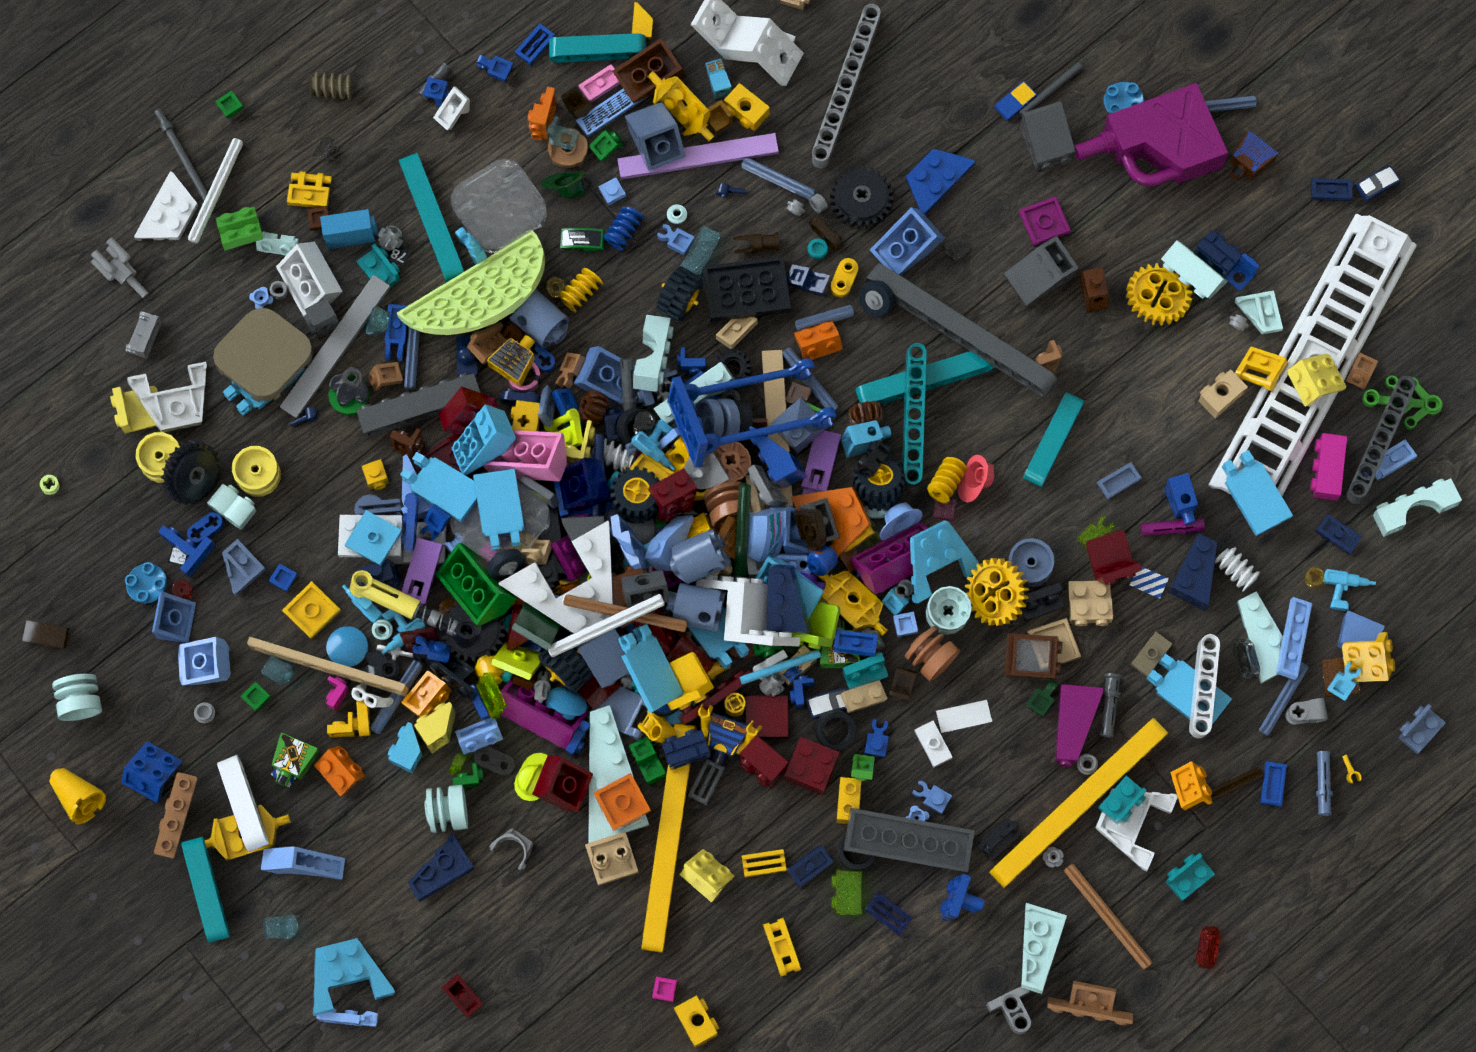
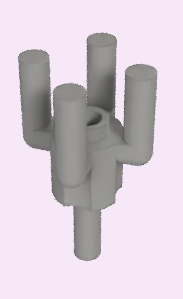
M112 237L106 242L109 245L106 251L114 258L110 263L98 250L91 254L94 258L91 263L107 280L112 281L115 278L122 286L128 283L143 299L148 296L147 290L134 278L137 272L128 262L130 255Z

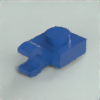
M482 55L477 60V67L488 70V76L502 82H506L513 68V62L496 55L493 60Z
M416 637V643L421 644V646L413 645L414 653L425 654L427 659L444 663L448 662L450 645L441 641L431 640L428 643L424 637Z

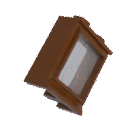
M1008 633L1005 676L1056 680L1057 675L1061 674V662H1058V654H1062L1063 642L1059 641L1058 636Z

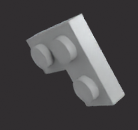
M753 465L748 468L750 473L749 479L760 491L759 497L763 503L778 507L788 504L780 486L771 484L762 466Z

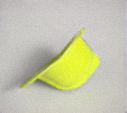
M532 754L524 761L514 785L515 791L523 800L535 801L539 799L532 795L548 756L547 754Z

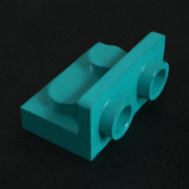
M373 244V250L356 262L369 279L374 275L391 287L400 281L398 274L400 270L394 262L390 263L388 261V254L382 247L378 248L376 244Z
M882 652L876 654L875 657L871 656L843 667L842 674L849 690L888 677Z
M1125 776L1098 809L1117 825L1121 820L1125 823L1133 814L1130 810L1134 805L1139 807L1147 798L1144 796L1147 790L1144 787L1141 789L1129 777Z
M1192 853L1183 861L1185 863L1183 867L1179 869L1176 866L1167 874L1169 876L1166 880L1167 885L1181 901L1185 900L1215 875L1201 858V853L1196 856Z

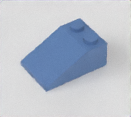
M911 207L870 251L882 265L901 276L930 254L945 237L920 209Z
M599 346L589 348L579 375L574 381V385L587 392L591 390L599 391L606 395L608 401L623 406V403H621L623 392L620 359L622 358Z

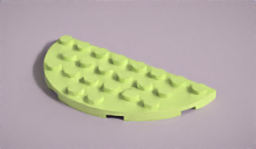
M532 230L397 312L399 319L415 330L436 335L466 333L497 323L507 315L515 312L538 286L545 267V255L540 240Z

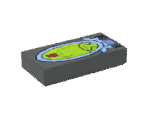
M526 475L519 479L524 490L553 509H556L559 505V501L553 492Z

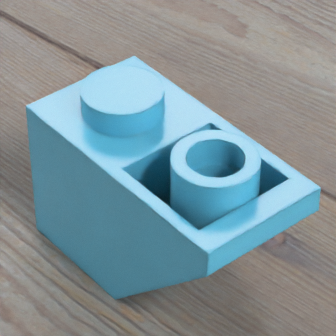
M408 722L406 726H402L397 736L399 739L396 745L393 744L390 747L388 760L390 763L413 774L422 757V752L412 723Z

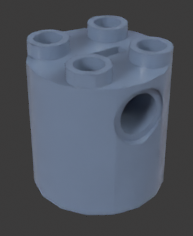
M537 289L510 317V320L541 348H546L553 342L559 344L567 334L569 317Z
M708 530L673 545L671 548L672 556L669 561L673 573L687 584H691L726 569L727 566L731 565V560L722 548L725 546L722 536L720 534L717 535L715 530Z
M680 583L677 594H669L666 610L672 611V618L687 621V627L718 632L726 592Z

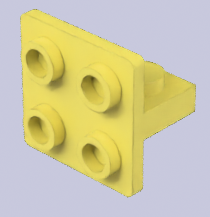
M704 849L684 864V869L680 873L681 877L710 902H713L725 885L734 878V875L726 866L720 864L711 853L706 852Z

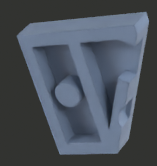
M238 539L222 552L232 592L235 596L266 570Z

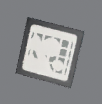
M172 545L168 563L182 566L188 556Z

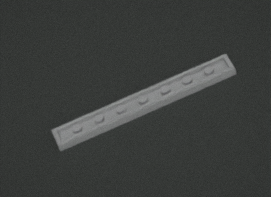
M374 275L371 277L280 406L281 409L296 419L300 417L391 288L390 285Z

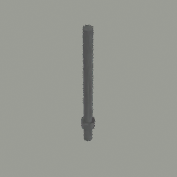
M157 109L154 113L160 122L161 130L164 134H167L201 198L205 201L208 192L173 131L174 126L170 120H167L162 109Z

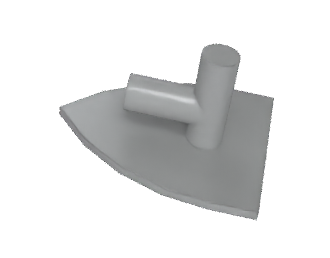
M713 452L705 455L702 467L694 468L691 458L688 459L684 467L697 486V489L711 488L729 479V476Z

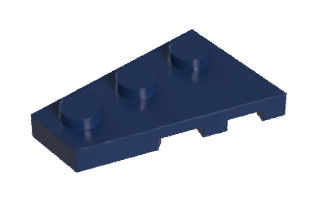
M452 833L448 837V841L438 848L431 860L422 866L408 884L418 901L421 902L473 871L474 867Z

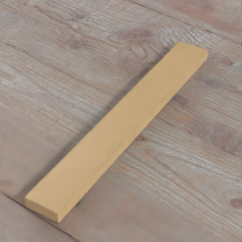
M782 350L762 351L763 374L783 370ZM784 378L764 382L767 427L771 426L770 423L786 410ZM778 433L767 435L769 439L789 452V444ZM770 479L771 484L777 485L775 481L772 482ZM779 485L788 501V504L783 506V508L787 506L793 507L791 499L792 485L787 488Z
M249 637L247 642L248 646L254 651L401 696H407L409 690L406 684L253 637Z

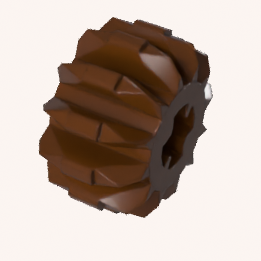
M591 390L583 396L578 408L579 417L583 423L587 424V420H590L594 426L598 425L600 420H603V416L608 408V398L606 395L599 391Z
M866 401L854 404L849 409L851 425L875 420L878 424L882 423L883 410L880 403Z

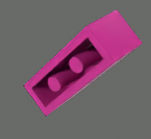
M1322 433L1321 437L1316 439L1314 450L1318 454L1317 459L1313 461L1312 471L1316 472L1315 478H1312L1310 490L1313 491V498L1338 501L1340 498L1347 436Z

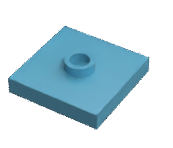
M366 510L346 541L345 547L382 566L401 535L402 530Z

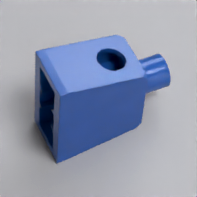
M1185 473L1168 478L1164 491L1174 517H1182L1185 526L1196 523L1197 520L1194 513L1198 507V502L1189 474Z

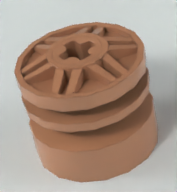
M734 442L720 445L713 451L729 476V479L725 482H741L749 472L748 468L751 467V457L748 450L741 443Z
M728 481L717 484L708 489L703 496L707 511L710 512L709 517L713 530L718 533L728 516L735 519L732 523L736 524L738 492L739 485L743 484L742 482ZM735 524L730 526L726 533L731 532Z
M936 626L919 635L911 644L904 657L910 661L917 656L912 665L915 667L923 662L924 666L920 673L929 682L935 680L960 653V649L951 641L943 646L940 644L945 635L940 633L935 637L939 630Z

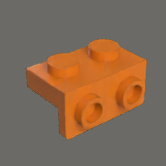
M832 320L794 333L803 359L810 358L814 360L842 350L840 335Z
M340 746L328 749L314 765L340 797L344 796L357 781L365 778L361 767L354 763L349 757L348 752Z

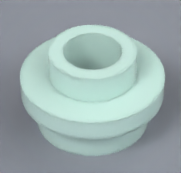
M672 205L667 211V218L673 224H681L687 218V211L682 205ZM675 211H679L681 213L679 216L673 215Z
M379 619L373 624L372 634L375 638L386 640L392 635L393 627L389 621ZM384 626L386 632H381L379 627Z

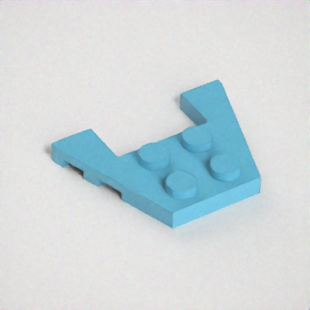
M944 520L910 537L911 564H913L911 582L914 585L912 601L919 603L932 596L926 575L959 560L963 575L969 577L973 575L971 570L977 569L976 564H980L948 521Z
M357 938L316 948L313 996L314 1016L333 1011L334 1008L328 992L332 988L369 979L375 1000L394 995L393 987Z

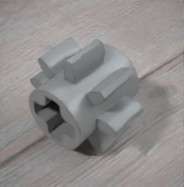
M396 226L382 227L378 233L380 237L378 239L379 244L386 250L399 248L403 242L401 239L402 232Z
M667 377L663 384H659L658 391L654 392L659 394L656 397L657 401L668 399L669 393H663V389L667 391L671 387V382L668 381Z
M779 672L760 678L762 682L759 684V687L765 695H772L774 697L785 689L782 686L785 681L784 677Z

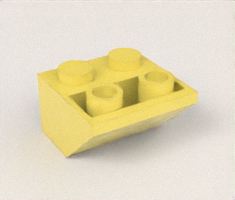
M450 702L439 704L435 707V712L429 716L427 714L421 716L414 725L432 754L450 742L456 714Z

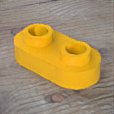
M845 258L839 263L831 282V292L834 296L842 298L850 293L858 274V264L855 260ZM850 265L852 269L846 270L845 266ZM843 283L845 286L843 288H839L837 284Z

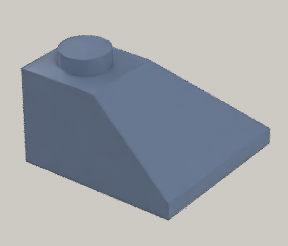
M800 397L771 422L770 425L773 426L810 418L816 413ZM807 426L779 432L778 434L798 454L825 429Z

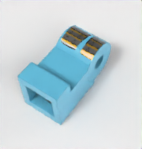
M717 59L705 63L714 99L728 96L732 92V87L722 60Z

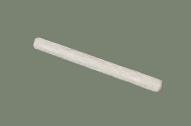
M237 138L232 140L188 236L190 242H199L243 146V142Z
M660 594L551 644L548 652L551 657H555L664 606V600Z

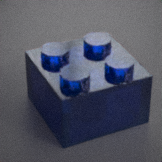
M582 458L566 466L559 481L564 510L585 511L610 499L603 459Z

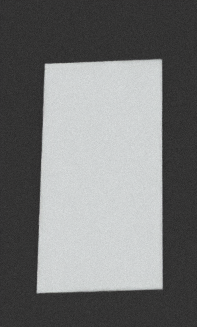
M987 700L936 711L941 733L992 722Z

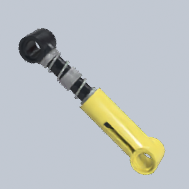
M361 570L353 574L350 592L355 597H365L411 620L419 618L423 623L427 622V625L429 624L434 628L438 627L439 630L443 629L461 647H468L473 644L477 633V626L471 620L457 621L455 619L453 621L451 620L452 618L444 617L443 614L434 609H427L426 606H421L420 600L372 578L367 571ZM363 582L365 586H359L357 583ZM467 631L470 635L465 636L461 632Z

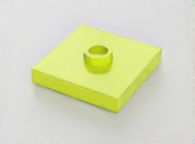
M505 642L494 656L491 665L530 680L541 666L538 657L540 654L520 646L511 651L507 650Z

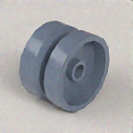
M720 398L698 401L695 406V413L697 417L701 418L704 434L713 433L723 437L739 433L740 414L733 400Z
M1034 538L1023 539L1016 543L1010 551L1008 561H1012V566H1019L1017 572L1024 573L1021 576V580H1027V582L1023 584V587L1029 589H1037L1047 582L1055 562L1050 547L1042 540Z

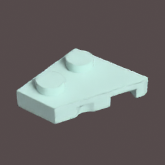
M1274 291L1235 298L1236 305L1262 335L1283 330Z

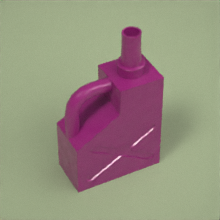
M1197 83L1108 114L1103 129L1104 132H1100L1098 137L1074 145L1075 155L1079 161L1103 152L1106 154L1113 152L1118 165L1124 164L1132 180L1140 185L1149 187L1171 180L1179 184L1223 168L1228 155L1225 144ZM1142 157L1160 170V172L1155 174L1143 173L1138 168L1135 159Z

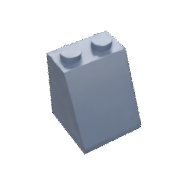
M662 102L625 115L629 133L648 171L686 157L677 123Z
M618 628L577 646L601 688L611 686L619 678L630 675L621 657L626 653L622 650L618 638L622 636Z

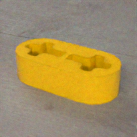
M356 700L359 736H370L369 706L365 704L364 700Z

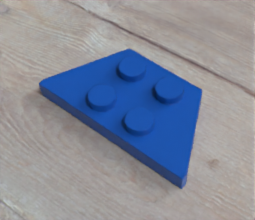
M932 149L906 176V181L912 190L913 198L921 212L926 215L975 165V161Z

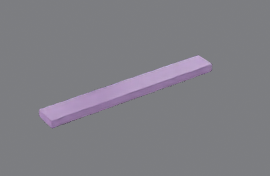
M772 133L684 148L686 157L648 171L641 155L618 158L617 160L622 180L744 160L746 157L751 159L779 154L776 135Z

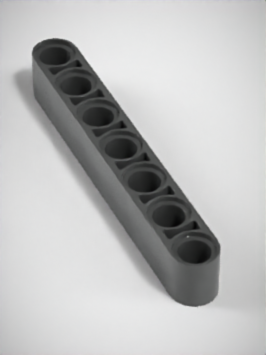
M1402 376L1397 381L1347 491V499L1352 504H1360L1365 500L1416 387L1415 380L1410 376ZM1400 386H1407L1409 390H1403ZM1393 403H1399L1401 408L1395 407ZM1385 420L1392 421L1394 425L1386 424ZM1377 437L1384 438L1386 442H1379ZM1369 455L1377 456L1378 460H1372ZM1361 472H1367L1370 477L1362 476ZM1353 490H1360L1362 495H1356Z

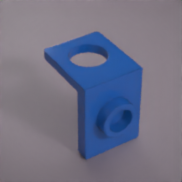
M1244 253L1238 265L1225 279L1238 291H1241L1256 275L1259 265L1254 259ZM1235 273H1242L1245 277L1244 282H1235L1233 275Z

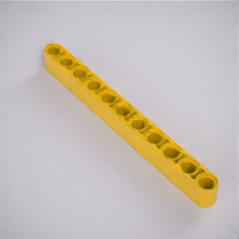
M1152 718L989 873L1003 888L1009 885L1164 739L1168 732L1155 718Z
M674 724L677 738L685 736L686 731L696 728L693 725ZM690 764L671 771L668 765L642 950L663 952Z

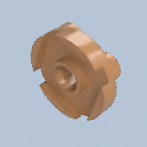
M563 128L549 139L548 153L553 164L562 168H573L584 163L588 154V144L586 138L578 130ZM566 144H570L573 150L566 152L562 148H565Z

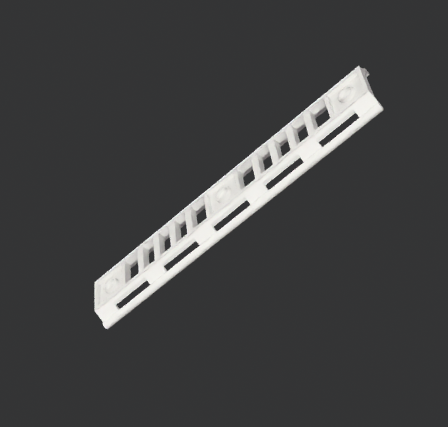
M1355 214L1279 356L1287 358L1298 336L1302 335L1286 367L1278 378L1275 389L1271 391L1258 417L1254 418L1269 391L1265 387H1261L1209 482V487L1221 489L1230 494L1225 485L1227 476L1221 466L1232 459L1243 437H1246L1233 461L1237 472L1245 468L1239 457L1243 452L1247 451L1251 443L1282 458L1276 471L1263 464L1275 486L1290 460L1291 463L1277 488L1281 496H1283L1338 393L1324 395L1309 405L1310 408L1306 416L1274 400L1280 391L1303 403L1296 389L1284 383L1288 375L1287 370L1301 359L1328 353L1334 360L1337 369L1340 367L1344 357L1346 358L1339 372L1343 381L1346 379L1417 246L1407 234L1370 215L1361 216ZM1356 235L1340 266H1337L1352 236ZM1356 254L1383 268L1384 271L1380 279L1377 280L1348 265L1352 255ZM1398 257H1400L1399 263L1397 264L1392 276L1390 277L1385 289L1383 290L1382 287L1387 277L1389 276ZM1344 273L1373 288L1374 290L1370 297L1339 282L1342 274ZM1329 285L1313 316H1310L1325 286ZM1336 290L1365 305L1361 314L1331 299L1332 292ZM1324 307L1356 322L1352 331L1322 316L1321 313ZM1371 307H1373V311L1370 317L1368 318L1363 330L1361 331L1358 339L1356 340L1355 337L1359 329L1361 328ZM1315 324L1347 339L1341 351L1310 335ZM1272 409L1301 424L1297 433L1266 418L1268 410ZM1316 409H1318L1319 411L1301 443L1300 439L1304 434L1309 422L1311 421ZM1260 425L1290 440L1291 444L1288 449L1285 450L1256 435Z

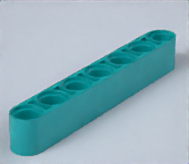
M415 153L398 161L445 281L448 282L463 273L464 270L418 153Z
M920 343L912 344L906 352L902 467L905 474V484L908 486L918 484L923 474L927 352L925 346ZM914 348L919 349L921 357L914 358L911 355V350ZM912 369L920 371L921 376L919 379H914L911 376L910 372ZM910 390H918L920 398H911ZM910 410H917L919 419H911L909 416ZM910 430L918 432L919 437L917 440L909 438L908 433ZM910 450L917 452L918 459L916 461L908 458ZM908 471L916 472V481L908 480Z
M971 351L926 365L925 391L988 372L995 367ZM912 369L910 372L914 379H919L921 376L918 369ZM905 372L857 387L855 391L859 403L876 401L882 405L904 398ZM916 389L910 390V396L919 393Z

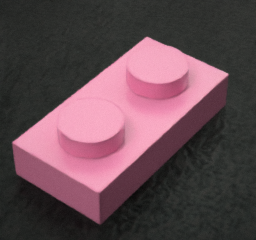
M611 64L578 85L579 90L591 103L620 84L612 72L614 67Z

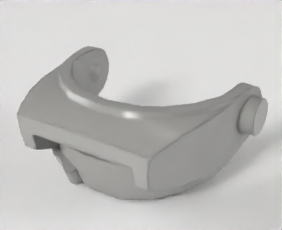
M511 828L491 843L490 850L494 851L497 845L505 840L518 842L524 849V858L518 867L521 871L527 865L525 863L532 851L533 842Z

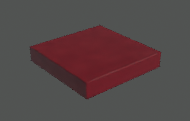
M746 696V724L754 721L752 724L754 728L757 729L759 725L762 726V729L757 733L759 738H788V696Z

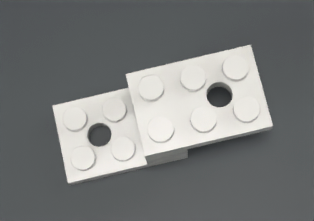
M340 515L339 557H362L346 548L345 543L363 515ZM376 515L402 530L401 535L386 559L391 560L395 564H410L413 551L404 550L405 546L401 545L402 534H406V526L403 525L402 515ZM418 522L416 540L417 537L430 540L431 533L429 531L424 535L421 534L422 529L427 526L425 522ZM447 525L444 531L432 542L442 545L446 543ZM445 545L443 546L438 564H443L445 562Z

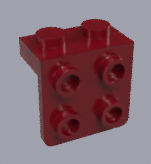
M684 468L648 488V491L659 506L657 517L659 523L669 522L680 512H688L694 506L697 486Z
M1117 530L1086 542L1095 581L1110 585L1116 583L1118 578H1132L1136 576L1137 572L1142 571L1140 563L1132 560L1126 534L1123 530Z

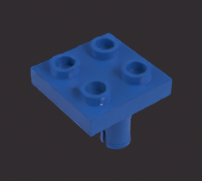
M962 874L949 881L946 892H949L947 900H943L940 907V912H942L941 919L950 921L957 918L961 908L973 913L982 910L985 900L967 893L971 879L970 876Z

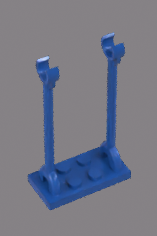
M802 359L788 369L704 387H698L695 384H683L680 376L672 378L667 403L694 468L702 467L705 455L712 453L720 445L807 426L822 429L832 427L834 423L831 417H836L837 415L834 408L827 407L818 411L810 418L719 437L713 433L704 434L701 418L697 417L693 401L701 395L785 377L798 378L800 380L808 379L813 376L809 368H815L812 359Z

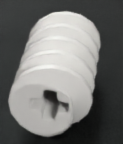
M605 438L604 462L606 460V467H610L613 464L614 470H618L621 467V471L625 473V469L631 467L635 462L637 452L628 454L626 449L623 452L621 444L614 448V441L606 445L607 438ZM594 447L592 449L590 458L592 461L594 458Z
M1236 547L1232 549L1227 548L1215 559L1214 563L1221 562L1219 566L1221 570L1227 568L1225 575L1233 574L1231 577L1232 582L1239 579L1236 586L1238 588L1244 586L1242 591L1244 592L1256 581L1260 572L1252 573L1254 566L1246 567L1248 560L1240 561L1241 553L1234 555Z

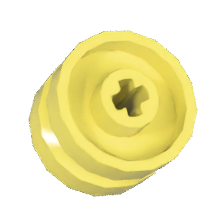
M154 432L145 436L136 448L137 463L144 475L151 481L157 483L164 482L161 476L164 475L162 468L165 467V460H168L169 454L175 451V447H180L177 440L171 435L164 432Z
M249 446L242 449L233 460V476L239 488L245 494L253 497H263L277 488L281 480V470L274 455L268 449L261 446Z

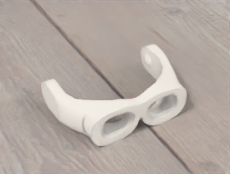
M362 683L352 690V697L355 700H364L365 704L371 708L390 707L394 701L391 697L382 698L366 693V685ZM368 697L373 698L374 703L370 702Z

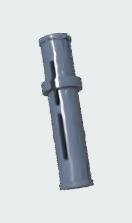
M1319 751L1317 752L1318 791H1316L1318 815L1330 816L1332 815L1331 797L1333 796L1330 780V752Z

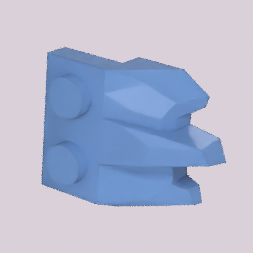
M618 514L611 516L612 525L609 526L611 535L620 543L624 556L631 567L634 569L647 568V563L644 559V545L634 536L633 529Z

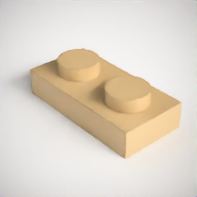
M755 317L731 319L716 334V340L729 349H733L758 324V319Z
M880 680L844 691L840 694L848 714L885 702L888 699Z

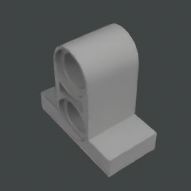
M1019 987L986 1004L990 1013L1001 1008L1014 1033L1021 1035L1029 1030L1031 1020L1020 999L1028 995L1029 990ZM1008 999L1014 1000L1016 1008L1013 1010L1008 1009L1005 1006V1001ZM1019 1018L1025 1020L1026 1028L1018 1029L1015 1026V1020Z

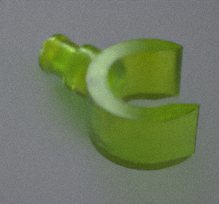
M459 751L452 761L449 773L451 775H454L455 772L461 773V768L469 756Z

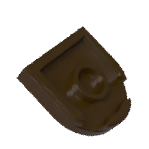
M805 508L794 510L801 540L805 539L808 544L807 548L811 551L822 549L826 544V530L821 510Z

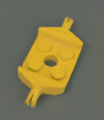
M654 71L647 76L656 85L653 103L656 104L660 101L664 104L669 112L685 127L684 136L699 132L708 142L714 137L706 128L711 114L710 111L677 76L661 80ZM682 100H684L688 106H685Z
M843 571L834 576H829L828 574L824 576L817 575L826 584L824 593L819 601L823 602L825 600L828 604L839 606L840 615L853 627L852 630L854 632L871 627L877 630L881 636L887 633L888 629L879 622L883 602L852 573ZM848 596H856L858 602L853 603L849 601Z
M258 805L257 808L269 844L251 852H248L243 839L240 838V830L234 815L222 819H214L211 837L204 841L207 848H216L228 861L273 847L276 841L278 826L291 823L290 817L287 814L273 818L262 805Z

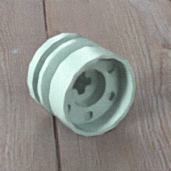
M952 586L941 587L932 594L928 601L925 612L927 622L930 627L936 626L939 629L938 633L945 635L955 634L963 629L967 623L972 609L971 602L966 593L961 589ZM944 608L946 610L950 608L952 610V616H950L949 614L945 616L943 614L945 611Z
M75 674L57 679L52 683L53 690L56 691L54 693L55 699L61 700L56 704L59 720H82L102 712L100 697L92 695L98 691V686L95 685L97 683L96 675Z
M463 784L449 786L448 796H444L441 787H438L437 797L435 798L433 789H426L425 814L431 833H437V823H440L442 832H446L447 822L451 821L453 830L468 829V815Z

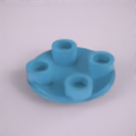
M1119 82L1110 85L1104 96V106L1109 114L1144 102L1143 93L1134 82Z
M146 562L135 567L126 576V590L129 596L136 602L151 603L159 599L160 592H165L167 578L160 567Z
M341 627L335 630L328 638L326 645L327 654L331 661L348 667L359 664L369 650L365 635L354 627Z
M557 687L551 689L547 694L546 706L561 713L567 720H573L575 716L584 714L587 709L585 699L577 692L573 693L566 688Z

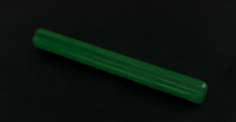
M747 483L740 484L738 492L734 580L735 577L746 578L751 485Z

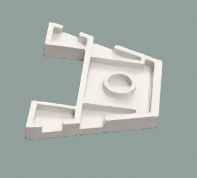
M206 362L188 365V372L192 383L190 386L151 393L146 374L127 378L128 384L160 432L202 424Z
M1145 792L1144 796L1147 798L1139 807L1134 805L1130 810L1133 814L1125 823L1121 820L1117 825L1102 812L1095 828L1141 869L1147 872L1155 853L1134 843L1149 807L1153 806L1171 814L1178 798L1177 794Z

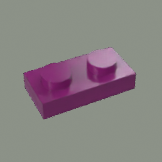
M568 535L550 544L569 581L587 572Z

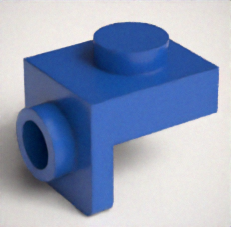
M428 77L423 96L434 99L436 107L440 108L450 93L448 82Z
M681 347V354H677V366H681V372H689L691 375H696L700 371L706 372L705 358H685V347Z
M799 676L797 680H793V691H790L791 703H795L796 709L804 708L803 688L814 686V678Z

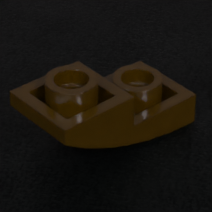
M26 620L22 641L66 649L70 628Z

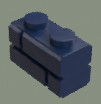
M1212 230L1202 239L1194 251L1197 256L1224 278L1238 265L1242 256L1238 247L1235 245L1230 246L1225 242V237L1221 233H1214Z
M691 729L685 732V736L680 738L671 736L665 739V743H662L670 771L710 757V751L702 730Z

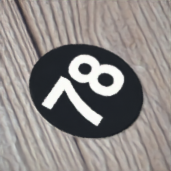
M403 246L390 250L388 253L389 261L391 263L394 262L397 266L405 264L409 259L408 250Z

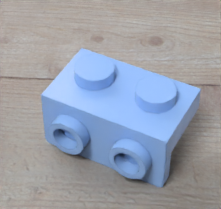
M494 716L455 731L463 754L474 752L477 749L503 740Z

